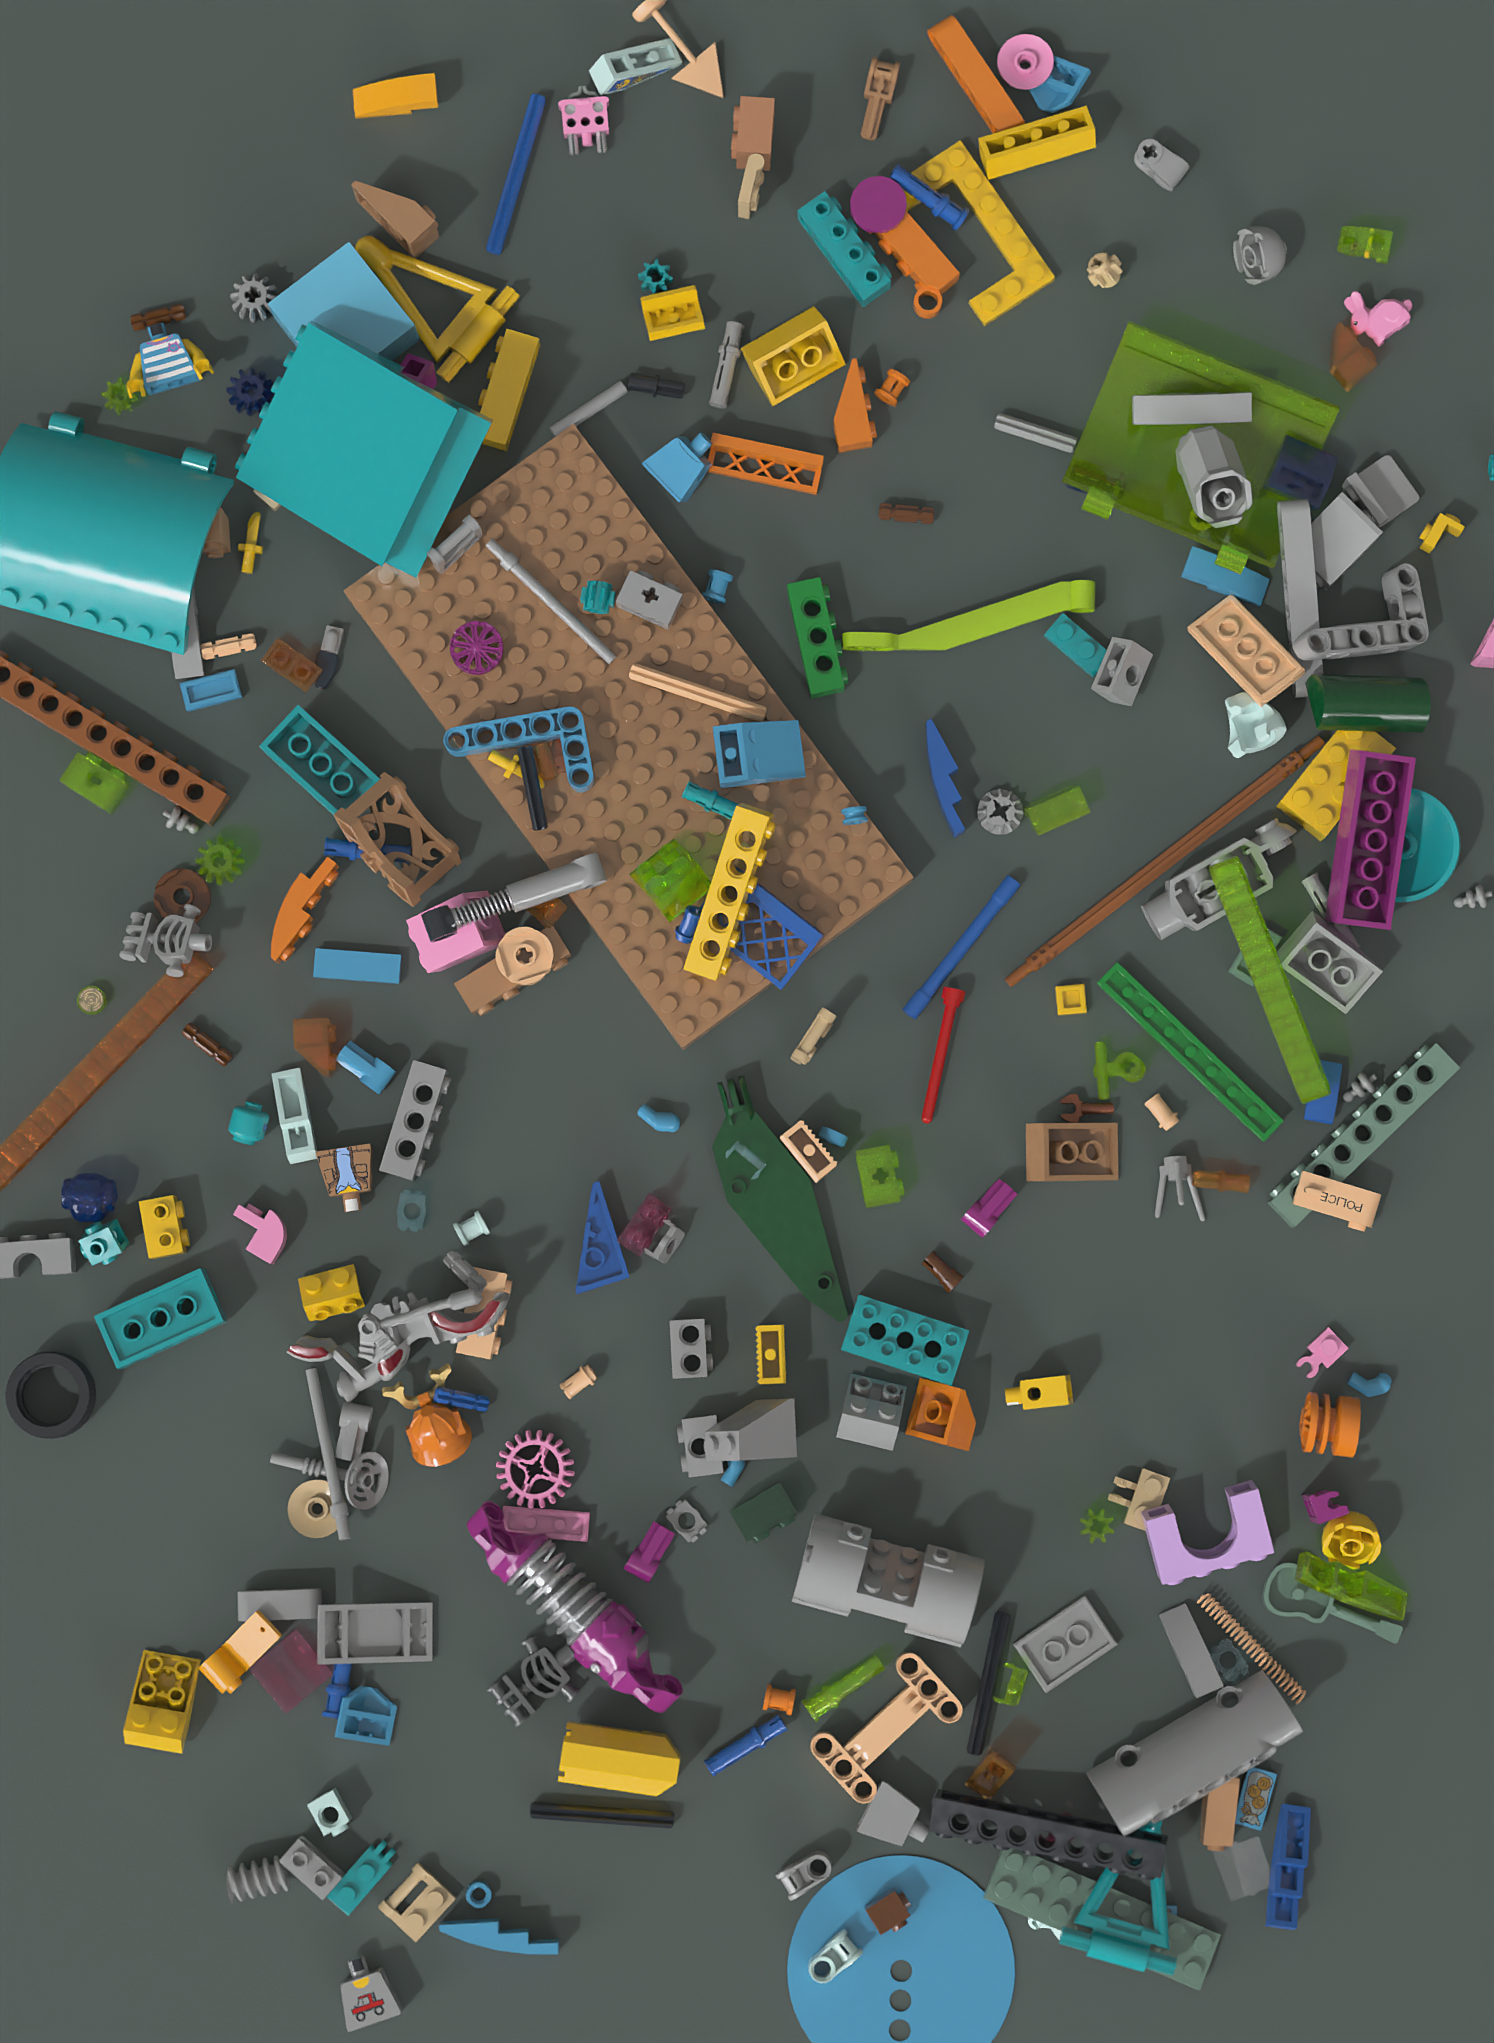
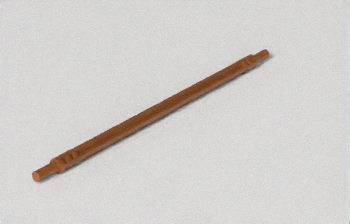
M1317 736L1299 751L1291 752L1028 956L1024 964L1004 978L1006 983L1013 987L1032 971L1036 973L1303 766L1304 760L1325 745L1324 741Z

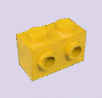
M171 1195L139 1201L149 1259L187 1253L186 1246H190L188 1230L182 1228L181 1218L185 1217L182 1200L178 1201L177 1196Z

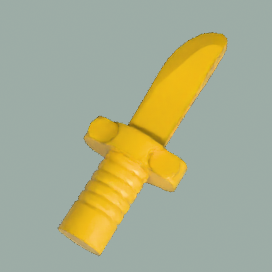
M255 512L249 519L246 544H238V551L244 552L241 570L243 573H253L255 554H262L263 547L256 545L261 517L259 512Z
M494 749L492 750L488 760L506 769L504 777L509 778L511 773H514L522 778L521 767L517 764L519 761L518 755L515 754L511 760ZM538 775L540 788L543 789L545 785L544 781Z

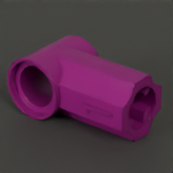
M998 1179L987 1190L981 1200H977L961 1220L983 1238L999 1220V1215L1018 1194L1005 1182Z
M654 1521L640 1546H636L623 1569L642 1581L649 1583L675 1533Z

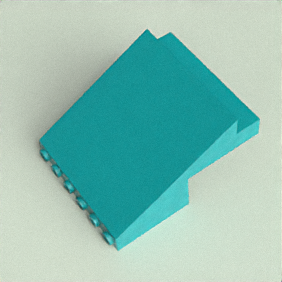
M310 321L307 326L302 324L295 340L299 341L295 352L289 351L283 366L287 367L283 378L280 376L276 378L271 392L275 393L271 404L265 402L259 414V417L263 419L259 429L254 427L247 440V443L251 446L247 454L241 453L235 465V469L239 470L236 478L377 564L383 566L384 563H387L416 578L427 558L426 553L431 549L493 419L401 374L405 367L314 321Z

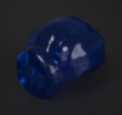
M81 1173L72 1178H66L61 1189V1205L65 1210H70L72 1217L78 1222L95 1223L102 1221L109 1212L115 1210V1203L118 1199L116 1181L96 1173Z

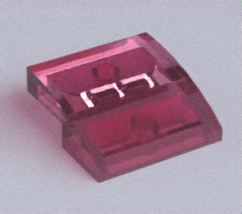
M297 1630L293 1631L249 1669L285 1715L333 1675L325 1664H317V1654Z

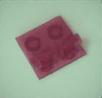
M648 1193L617 1242L640 1257L642 1252L645 1251L644 1248L648 1249L650 1247L652 1237L658 1228L665 1224L663 1220L668 1219L671 1208Z

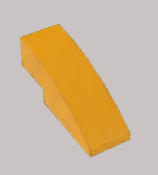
M435 73L400 77L353 89L355 118L411 114V110L438 108Z

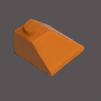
M919 1378L905 1434L969 1451L976 1421L966 1391Z

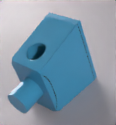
M702 432L692 441L685 436H678L646 459L642 465L678 502H686L711 467V462L703 454L713 443Z

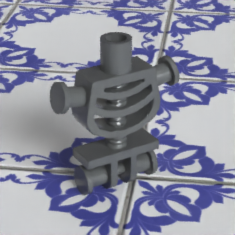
M537 1635L530 1637L521 1643L522 1646L525 1645L530 1653L521 1665L525 1683L518 1687L511 1677L506 1674L502 1679L509 1686L510 1691L506 1692L500 1685L501 1680L497 1681L487 1690L488 1693L491 1692L498 1700L495 1702L498 1706L504 1703L508 1708L504 1714L512 1717L516 1722L515 1727H518L529 1717L528 1714L524 1715L518 1706L523 1704L531 1715L537 1711L526 1697L531 1691L544 1698H553L560 1691L568 1698L567 1702H570L580 1691L579 1688L575 1689L568 1683L571 1676L565 1667L576 1659L574 1657V1650L568 1644L553 1654L547 1646L540 1649L535 1640L538 1638ZM539 1655L543 1665V1668H541L540 1670L536 1660V1657ZM531 1660L535 1674L529 1678L526 1667ZM549 1676H552L554 1679L560 1681L561 1683L559 1685L549 1681L547 1678H549ZM543 1683L547 1687L554 1690L550 1692H545L538 1689L537 1687ZM512 1694H515L519 1699L514 1704L508 1699Z

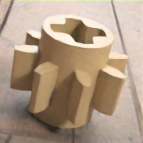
M1107 252L1096 254L1091 258L1086 269L1089 272L1088 279L1094 286L1100 284L1102 288L1112 287L1120 280V273L1123 271L1119 266L1122 263L1115 254L1109 256Z

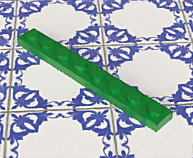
M1118 962L1096 983L1262 1142L1283 1123V1120Z

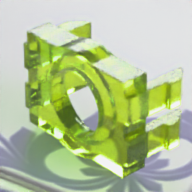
M1006 1663L1003 1666L1013 1669L1005 1699L993 1698L997 1703L1017 1706L1024 1689L1028 1671L1017 1667L1016 1664Z

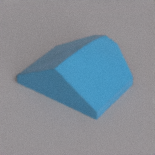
M1054 55L1053 70L1049 78L1042 85L1029 89L1038 107L1052 114L1073 103L1091 73L1088 68Z
M359 1686L342 1698L335 1737L389 1746L397 1706L389 1701L377 1688Z

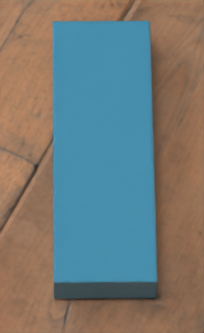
M316 948L313 977L400 984L402 955Z

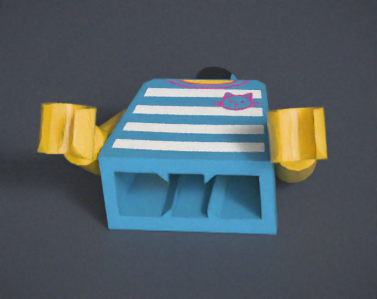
M156 323L148 327L151 341L140 344V352L134 357L130 371V380L127 382L126 387L129 398H133L132 394L137 391L141 392L142 397L146 396L145 389L150 396L203 379L201 374L204 371H210L211 374H214V370L203 351L189 339H181L178 333L167 336L164 323Z

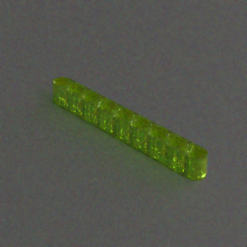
M1238 856L1209 866L1214 885L1301 1102L1307 1104L1331 1095L1327 1077Z

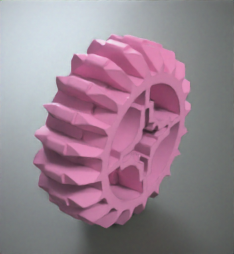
M528 1430L525 1433L527 1440L523 1441L522 1437L517 1434L515 1435V1440L518 1443L516 1446L510 1441L506 1442L505 1445L511 1450L510 1453L500 1451L499 1455L506 1458V1463L497 1462L496 1467L505 1468V1473L497 1474V1479L506 1477L507 1483L502 1484L500 1488L502 1490L507 1489L509 1486L512 1488V1491L507 1496L509 1499H512L516 1493L520 1495L517 1500L518 1505H522L524 1499L527 1498L529 1499L528 1508L534 1507V1500H539L540 1508H544V1498L548 1497L550 1503L554 1504L556 1499L553 1493L556 1492L559 1496L563 1497L565 1492L560 1486H571L572 1483L564 1480L565 1475L574 1476V1471L566 1470V1465L574 1464V1460H564L563 1456L569 1454L570 1449L567 1448L560 1452L558 1448L563 1444V1440L559 1439L555 1445L552 1444L553 1433H549L546 1440H543V1431L538 1430L536 1439H532V1433ZM528 1445H541L539 1452L531 1460L516 1455L522 1448ZM549 1450L554 1453L558 1460L559 1475L550 1471L545 1465ZM542 1455L540 1460L541 1467H543V1472L549 1474V1476L536 1474L529 1483L531 1478L530 1471H528V1466L522 1464V1462L525 1464H535ZM512 1463L522 1468L525 1472L526 1477L522 1489L513 1478ZM543 1478L555 1483L545 1492L530 1493L537 1479Z

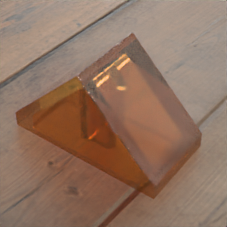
M989 1747L967 1779L965 1785L983 1798L990 1800L1015 1771L1016 1766L1012 1761Z

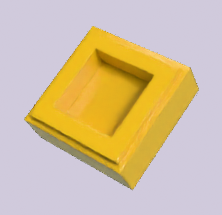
M1084 984L1055 987L1058 1016L1087 1013Z

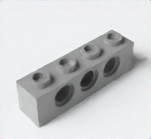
M413 1060L379 1168L381 1172L415 1181L416 1176L421 1177L426 1160H422L425 1148L430 1149L434 1133L430 1132L433 1121H439L443 1108L442 1105H439L441 1094H447L451 1078L447 1077V1070ZM422 1087H430L433 1091L432 1098L427 1102L419 1101L418 1091ZM421 1114L424 1117L423 1126L417 1130L411 1129L409 1125L411 1116ZM407 1141L413 1142L416 1147L415 1153L410 1157H404L400 1151L402 1144Z

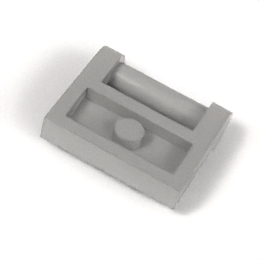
M470 515L462 520L464 523L436 549L432 548L426 553L440 574L444 573L483 537L481 527Z

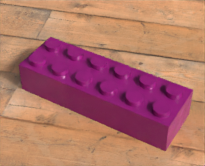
M1350 749L1325 915L1326 921L1391 930L1416 758Z

